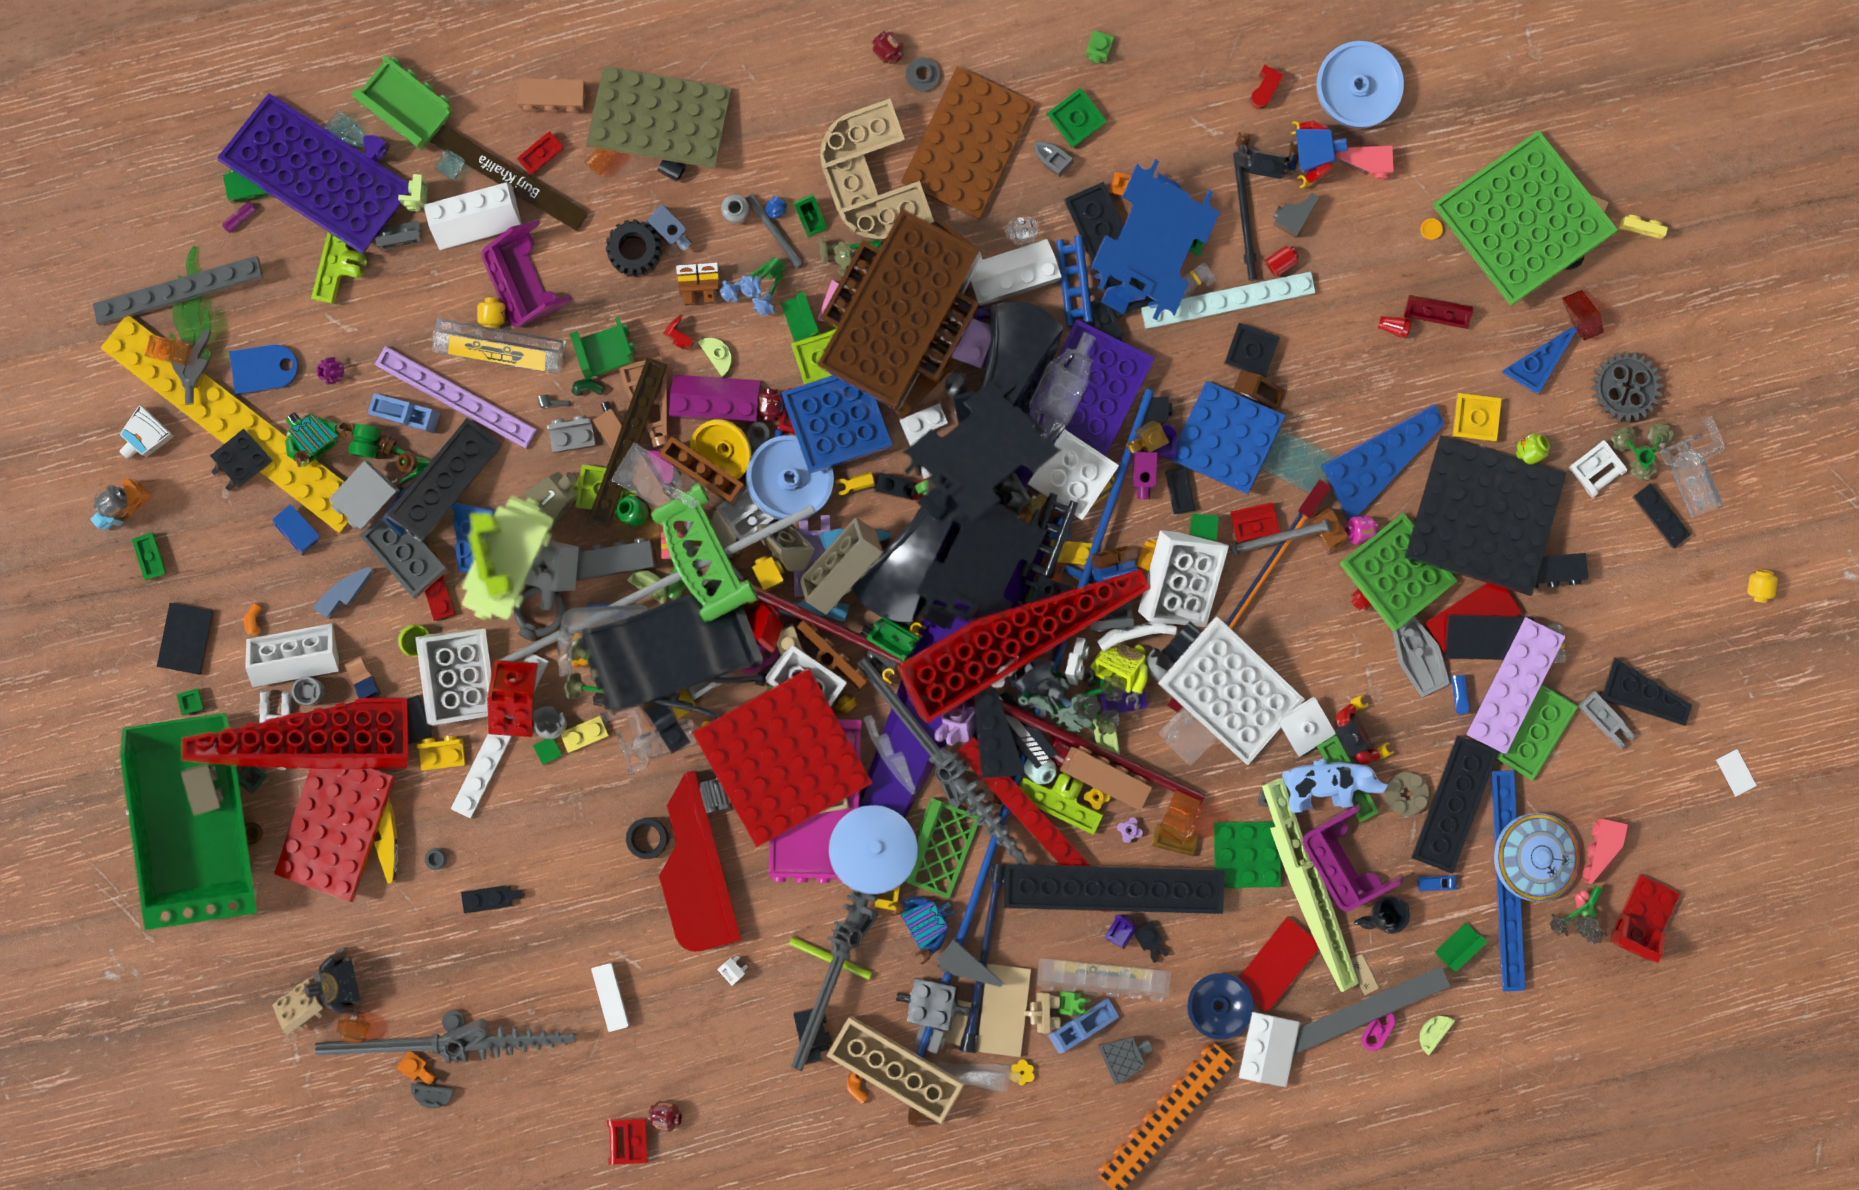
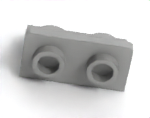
M586 415L573 417V421L565 422L564 419L553 420L552 424L547 425L553 453L596 446L592 420L586 418Z

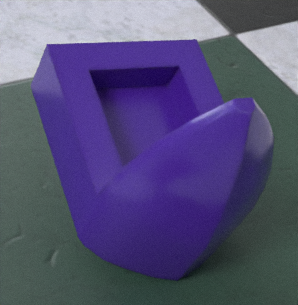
M365 135L363 137L365 154L370 159L377 162L385 157L390 148V145L385 140L374 135Z
M1165 424L1161 427L1169 443L1154 451L1157 452V457L1175 459L1177 432L1171 425Z
M1123 914L1116 915L1113 924L1104 938L1125 949L1136 932V925L1129 916Z

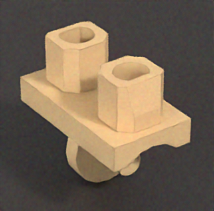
M1039 992L1037 993V1002H1030L1031 1011H1024V1016H1031V1024H1037L1038 1033L1049 1034L1050 1031L1060 1028L1059 1017H1050V1009L1059 1008L1060 997Z

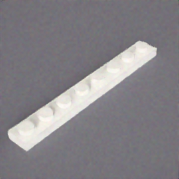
M532 653L526 656L524 662L538 663L536 689L549 661ZM506 716L507 718L514 719L513 716ZM487 735L451 807L452 810L472 818L512 736Z

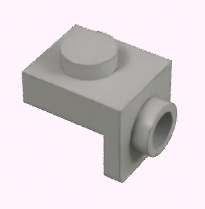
M924 1025L919 1027L915 1039L916 1045H920L926 1027ZM933 1028V1034L927 1050L937 1054L938 1048H943L946 1037L942 1036V1029Z

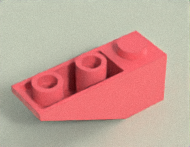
M1598 819L1597 822H1594L1592 827L1594 839L1593 843L1589 844L1587 850L1589 862L1588 865L1584 866L1582 877L1585 878L1584 883L1592 884L1624 846L1628 824L1606 819Z

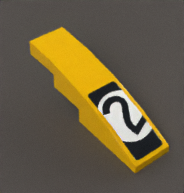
M389 797L378 828L382 839L374 842L387 883L391 884L396 882L398 837L395 816Z

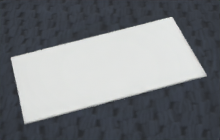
M1738 749L1716 760L1735 797L1757 786Z

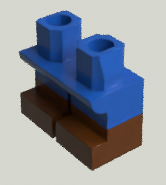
M1122 546L1110 549L1109 551L1090 554L1094 580L1103 581L1138 570L1135 567L1134 559L1137 557V548Z

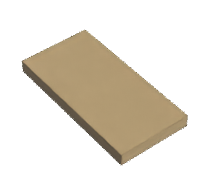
M987 964V968L1004 984L998 987L985 983L977 1052L1021 1057L1025 1024L1024 1011H1026L1031 969Z

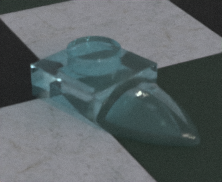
M340 110L336 111L324 128L348 144L364 147V134L361 129Z

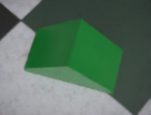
M813 194L793 202L807 237L827 229Z

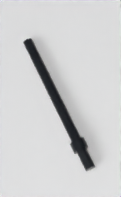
M1234 152L1233 158L1245 248L1243 258L1244 264H1247L1248 280L1254 281L1257 280L1255 266L1257 256L1253 250L1244 168L1238 164V152Z

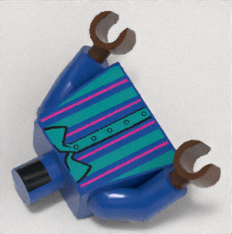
M909 897L900 902L890 903L889 907H896V913L891 915H901L920 948L915 957L919 954L923 955L924 961L921 964L926 963L941 948L947 937L946 929L948 926L944 919L955 914L951 904L947 902L937 908L934 901H930L926 897Z

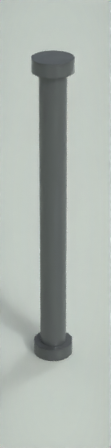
M1323 519L1321 523L1240 544L1235 542L1231 544V551L1234 556L1240 555V552L1321 531L1330 532L1332 530L1331 522L1329 519Z

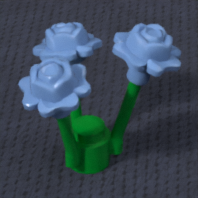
M773 257L749 276H742L740 282L737 281L734 284L727 283L725 280L721 282L723 287L720 289V294L725 301L736 303L739 301L738 291L741 290L747 297L752 298V302L755 305L754 310L758 314L767 316L769 313H775L776 310L771 303L772 295L779 282L784 278L782 272L786 269L785 265L781 260ZM767 277L773 280L775 278L769 292L765 293L763 298H759L763 292L760 288L762 279Z

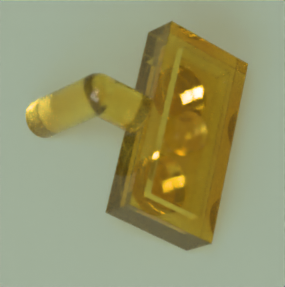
M1042 493L1038 497L1033 495L1031 501L1027 504L1026 508L1029 511L1023 518L1018 515L1017 518L1029 524L1036 509L1040 510L1048 497Z

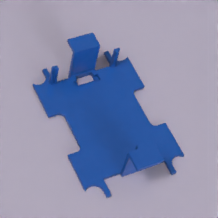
M1154 159L1152 166L1147 170L1142 169L1138 163L1136 164L1122 196L1132 203L1129 216L1117 240L1104 236L1090 270L1095 269L1099 272L1094 277L1101 279L1098 286L1101 290H1103L1110 276L1123 282L1121 285L1107 288L1101 303L1124 314L1129 302L1142 300L1148 296L1155 300L1148 304L1150 308H1157L1153 315L1155 320L1158 319L1163 310H1169L1175 316L1189 284L1187 280L1181 278L1179 272L1194 239L1205 244L1207 243L1221 211L1213 209L1210 205V198L1213 193L1211 190H1208L1201 205L1189 198L1190 194L1181 190L1178 183L1160 173L1154 178L1153 174L1159 163L1156 159ZM1132 277L1146 284L1142 291L1129 284Z

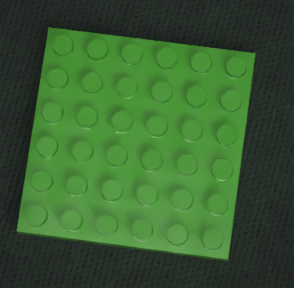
M1539 130L1433 203V208L1510 306L1519 302L1618 232L1615 225Z

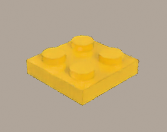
M1458 393L1452 437L1496 442L1502 398Z

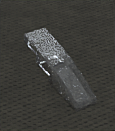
M873 715L863 717L871 739L886 765L898 781L911 794H915L916 789L903 751L894 753L888 733L879 735Z

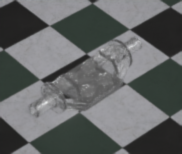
M1083 332L1076 350L1067 348L1063 354L1048 363L1032 396L1030 416L1039 424L1041 413L1044 415L1041 427L1045 430L1041 434L1044 438L1056 428L1062 431L1071 421L1089 383L1090 368L1094 361L1089 358L1088 353L1096 338L1090 334L1088 335V333ZM1073 356L1074 358L1067 368L1063 367Z

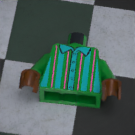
M294 412L285 420L291 427L287 432L285 440L287 456L294 460L298 467H305L337 445V434H340L341 438H346L345 431L352 432V428L347 421L335 423L316 417L313 414L302 420Z

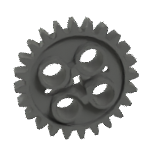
M1625 351L1621 358L1620 354L1616 353L1614 354V359L1609 356L1606 358L1607 363L1602 361L1599 364L1602 370L1596 369L1594 371L1598 377L1591 378L1596 385L1590 387V389L1597 391V393L1592 398H1599L1596 406L1603 405L1601 413L1609 411L1608 418L1617 415V422L1621 421L1624 417L1625 422L1628 423L1632 416L1634 421L1639 420V414L1644 418L1647 416L1646 410L1649 412L1654 411L1651 404H1659L1655 397L1662 396V393L1657 391V389L1663 387L1662 384L1657 383L1661 376L1654 375L1658 368H1650L1652 361L1644 363V355L1637 359L1636 352L1629 357L1628 352ZM1629 368H1631V369H1632V374H1631V376H1630V378H1629V381H1628ZM1615 369H1620L1623 372L1622 379H1617L1614 376ZM1636 374H1641L1644 377L1643 384L1636 382ZM1628 381V387H1631V389L1625 393L1626 388L1622 385ZM1610 390H1615L1618 393L1617 400L1610 398ZM1624 393H1625V399H1624V403H1625V404H1624V406H1622V405H1621V401H1622V399H1623V397H1624ZM1631 395H1636L1639 398L1638 405L1631 403Z

